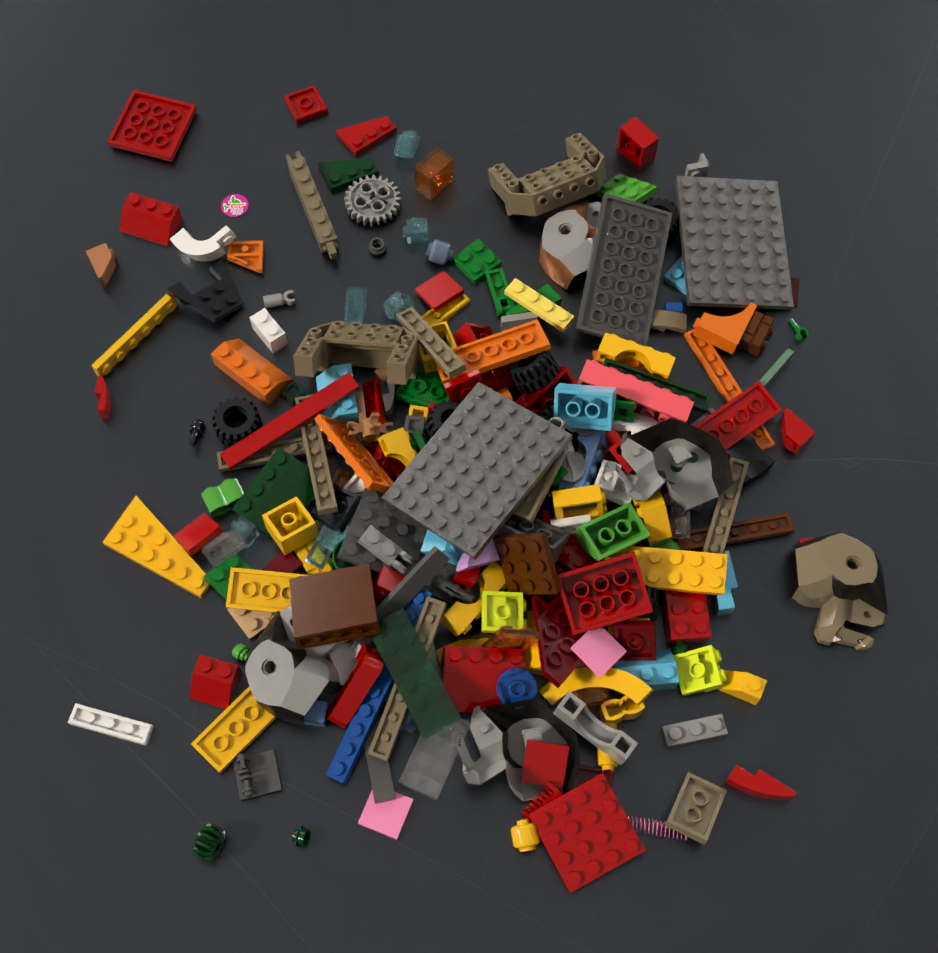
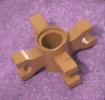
M371 413L369 418L361 421V424L348 421L347 428L354 429V431L348 432V438L360 435L363 437L362 444L365 447H369L371 442H375L380 436L389 433L386 429H391L393 422L381 424L378 422L379 413Z

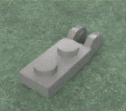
M372 525L368 527L358 540L360 545L386 565L393 567L402 574H405L407 569L402 563L395 560L398 556L410 565L414 562V558L411 555L402 551V548Z

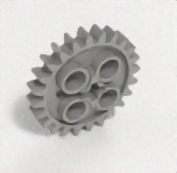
M366 175V180L360 177L359 183L353 181L354 186H348L349 191L345 192L346 197H344L345 209H347L348 215L351 214L352 220L357 218V223L363 221L365 226L367 222H370V225L373 226L374 222H376L380 226V221L386 224V219L392 220V215H397V210H400V192H398L397 186L394 187L393 181L389 183L388 178L383 181L381 175L378 179L375 178V175L372 176V179H369Z

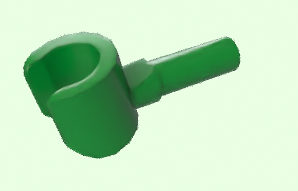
M791 318L789 322L797 332L795 335L796 339L802 340L803 337L800 333L807 338L809 331L806 328H800Z

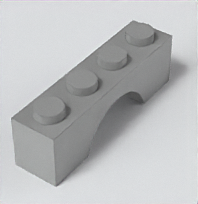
M570 691L553 712L555 716L620 765L627 760L638 744L623 731L613 729L599 721L589 711L586 703Z

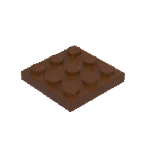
M546 533L498 535L494 538L508 592H521L523 595L558 594L561 592Z

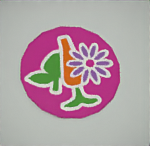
M232 194L222 201L221 209L227 216L238 217L247 211L249 203L244 196Z

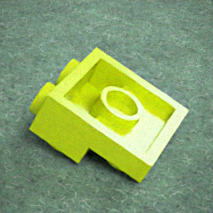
M482 591V633H501V636L521 637L527 628V620L523 619V612L526 611L527 605L526 599H523V593Z
M712 645L673 655L677 665L679 685L683 696L701 691L709 692L725 687L724 682L727 681L724 669L720 670L719 662H722L721 654Z

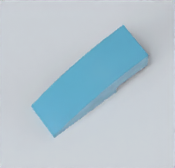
M729 550L724 552V554H728L724 596L714 595L716 616L732 614L735 609L732 594H735L738 585Z

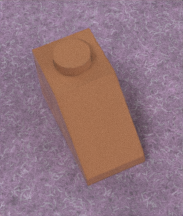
M104 243L86 251L102 287L107 286L116 268L114 259L117 258L113 249H108L107 244Z

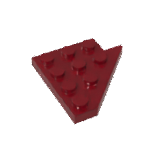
M561 593L549 605L537 594H534L531 602L542 675L559 688L582 661L570 648L586 632L573 635Z

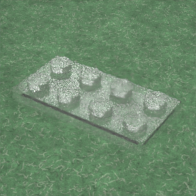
M433 706L399 780V784L434 800H438L459 753L457 747L452 745L450 735L458 732L465 740L471 722L450 713H441V709Z

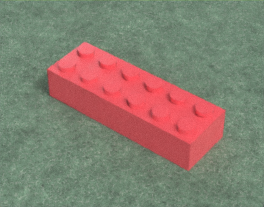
M587 359L577 383L579 385L616 387V399L635 401L634 413L648 416L659 423L668 419H675L686 423L694 404L686 396H678L669 389L658 388L651 382H643L631 374L626 375L619 372L616 368L603 366L596 360L590 361Z

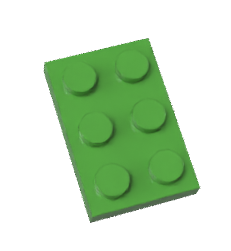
M618 174L608 182L603 183L600 190L596 192V196L602 198L607 193L642 204L658 193V188L648 182Z

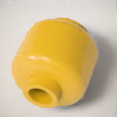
M529 818L517 820V825L511 828L512 842L515 848H518L520 852L537 849L536 845L540 843V836L537 833L536 825L530 822Z

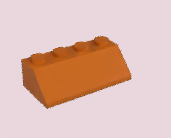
M241 339L224 341L211 353L215 366L267 406L293 382L292 378Z

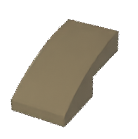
M654 310L650 328L662 332L670 329L684 333L687 328V314Z

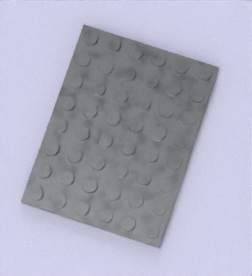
M676 176L675 188L687 305L747 308L750 302L757 305L756 309L792 310L794 303L778 182Z
M478 382L381 498L385 503L476 560L573 437L567 431Z

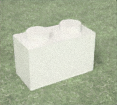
M265 308L249 317L253 330L272 353L288 344L285 332Z

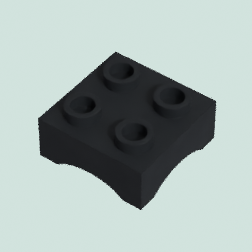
M750 433L733 447L725 450L728 459L734 457L749 462L742 488L771 469L775 462L771 456L767 455L758 446Z

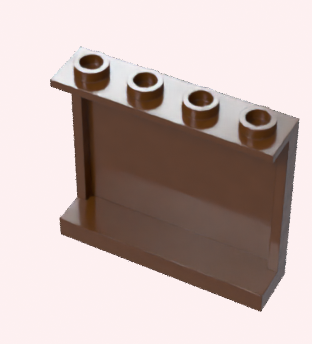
M369 563L289 579L294 639L298 650L381 634L376 612L372 582L373 575Z

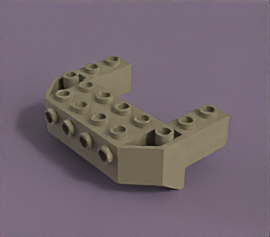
M581 133L573 134L565 138L567 156L570 159L557 162L552 166L542 168L519 179L516 178L504 163L496 164L488 169L490 186L505 202L508 216H538L598 192L606 179L604 155Z
M343 321L326 323L309 329L293 355L295 376L314 377L317 371L324 372L332 365L351 363V366L387 369V382L389 384L407 385L409 379H416L419 364L418 337L405 327H398L397 325L384 326L377 323L362 324L360 322L345 323Z

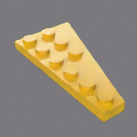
M135 496L104 539L103 544L202 599L210 587V584L204 580L206 573L143 502Z

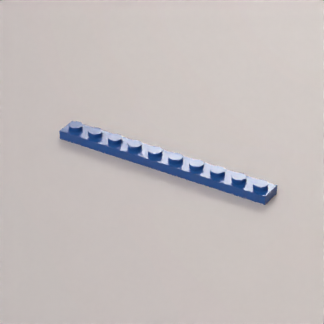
M421 589L405 606L383 652V668L355 712L326 776L346 785L398 675L427 596L434 598L435 595Z

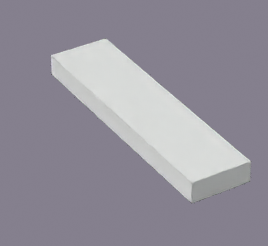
M75 703L68 720L70 725L147 746L154 728L152 724Z

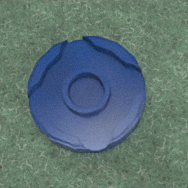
M513 667L504 671L496 684L497 696L503 704L533 699L538 690L537 681L532 673L520 667Z

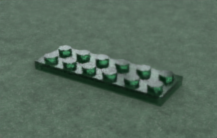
M402 608L380 620L378 623L381 634L371 635L423 738L427 739L461 720L462 718L405 609Z

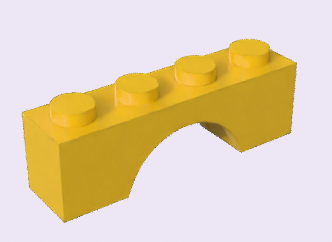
M605 333L596 360L604 362L605 358L617 362L624 359H634L641 362L646 367L648 373L665 379L669 378L676 357L669 353H662L654 350L652 347L642 346L632 340H625L615 334Z
M403 427L378 438L385 457L398 459L406 468L417 456V452L411 447L410 436Z
M497 562L487 565L478 575L479 597L476 603L463 604L456 601L444 613L441 623L455 637L461 633L465 635L471 629L472 625L470 623L473 619L477 621L482 616V591L503 592L507 588L502 567Z

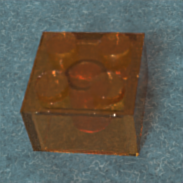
M438 147L433 152L431 151L414 168L416 191L432 201L454 180L453 158Z

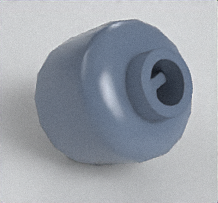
M435 239L429 243L426 256H428L431 262L445 265L447 260L451 261L453 250H451L449 243Z

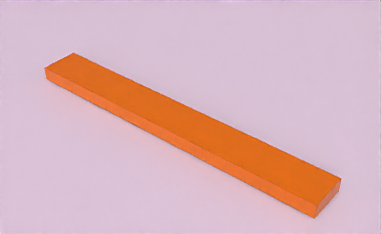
M695 329L685 332V339L724 401L727 403L742 393V390L714 346L693 336ZM764 425L750 433L764 452L775 447L776 444Z

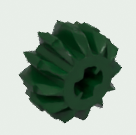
M208 823L203 826L196 839H194L195 843L192 846V854L202 861L209 863L213 861L223 847V843L226 840V831L215 824Z

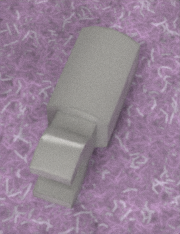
M288 290L284 294L278 293L263 296L265 309L283 306V304L295 305V298L288 299L294 296V291Z

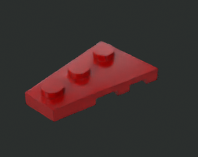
M385 116L336 130V135L357 156L395 133L397 127Z

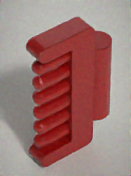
M548 781L547 786L543 787L547 793L541 790L540 794L536 795L540 801L533 798V802L529 803L533 809L526 806V810H522V815L529 818L528 814L538 809L536 805L540 808L560 797L562 792L552 782Z

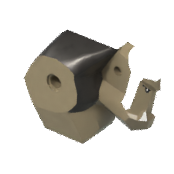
M844 533L824 535L792 546L796 550L799 584L792 599L805 607L820 608L814 629V635L818 643L829 646L833 642L855 647L856 650H868L873 645L874 638L846 629L843 624L846 620L870 627L885 624L888 608L883 567L876 554L864 543Z

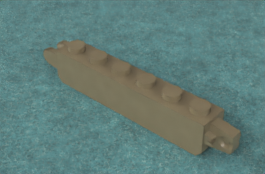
M300 151L295 152L296 159L294 160L287 154L285 157L291 179L321 253L328 252L331 260L337 259L338 239L304 157L301 156Z

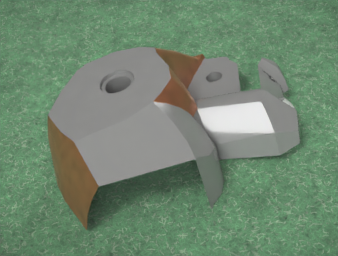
M586 201L570 206L549 217L544 225L540 242L539 263L546 274L565 290L568 289L574 276L588 270L601 207L600 202L589 203Z

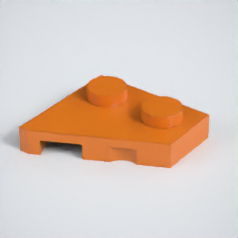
M232 241L231 244L227 245L228 261L255 272L263 273V241Z

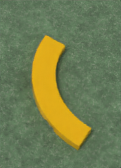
M589 667L574 669L559 688L549 682L539 690L552 706L563 700L569 691L575 693L586 688L612 689L628 696L638 705L654 691L645 682L628 672L610 668L599 678Z

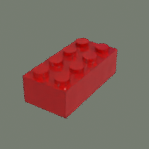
M660 590L666 643L674 644L680 641H685L686 643L707 642L712 636L706 594Z

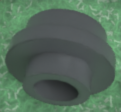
M373 238L369 243V251L375 255L383 254L386 251L385 241L381 238Z

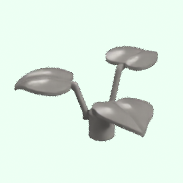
M553 417L549 420V422L565 430L566 428L572 433L577 432L580 436H588L596 431L571 428L559 417ZM565 448L563 451H565L566 457L562 466L568 470V473L562 480L573 483L583 476L585 460L577 452L568 455Z

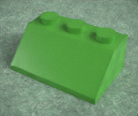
M630 502L579 526L575 534L584 552L597 561L608 558L651 536Z

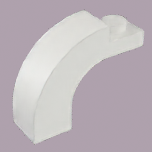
M226 225L214 236L204 241L195 240L184 228L171 237L170 240L187 257L196 261H212L225 255L227 252L224 250V247L231 244L237 236Z

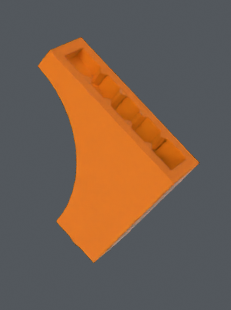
M750 302L745 310L732 316H715L704 312L701 318L697 317L693 328H696L693 336L733 354L757 305Z

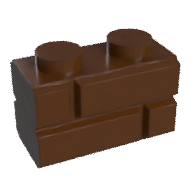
M754 311L740 339L738 348L748 351L755 356L759 355L761 350L765 351L769 342L766 338L767 336L771 337L776 328L773 326L774 318Z

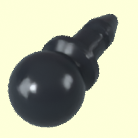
M195 419L190 424L191 447L195 446L198 438L202 436L205 430V423L200 419Z

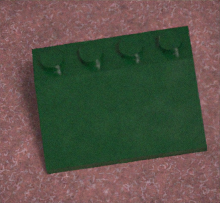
M278 447L232 509L240 517L272 538L265 527L262 515L296 496L306 508L314 495L309 468Z

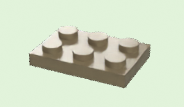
M687 772L665 826L705 845L727 790Z

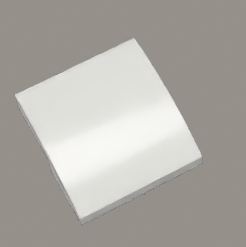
M633 412L635 415L634 422L614 420L612 429L614 428L615 431H631V435L659 424V422L648 416Z
M603 459L594 485L599 484L600 491L605 492V497L621 506L629 502L631 503L632 499L627 495L621 478L616 471L610 469L607 464L609 461ZM624 472L631 484H636L638 476Z

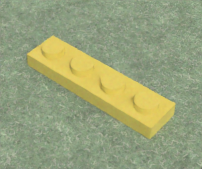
M516 278L504 290L506 296L562 332L574 320L572 314Z

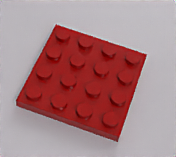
M133 90L107 143L111 147L172 162L197 111V107L194 104Z
M603 773L528 814L532 823L536 825L537 833L570 893L646 851Z

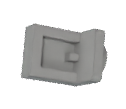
M704 153L700 154L698 163L686 166L684 176L706 177L707 171L710 169V163L705 158Z

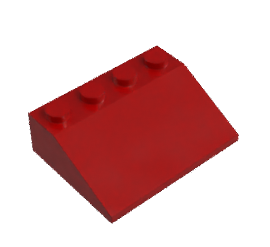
M635 551L557 574L561 587L560 593L573 635L653 612Z
M445 645L441 652V713L473 714L474 708L479 705L480 709L502 705L503 703L496 692L497 680L509 668L520 667L526 669V649Z

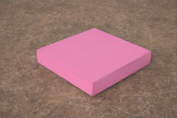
M603 627L587 631L570 648L599 678L627 652Z
M371 791L358 825L398 840L414 799L395 792V800L375 804L373 791Z

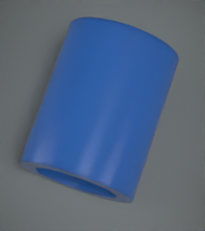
M665 302L664 310L682 313V302Z

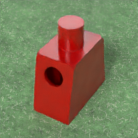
M613 428L605 435L611 443L608 449L627 474L633 471V468L622 456V450L618 448L621 445L622 436Z

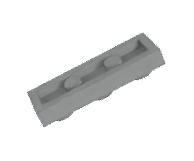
M722 714L666 725L661 728L666 748L727 736L728 734Z

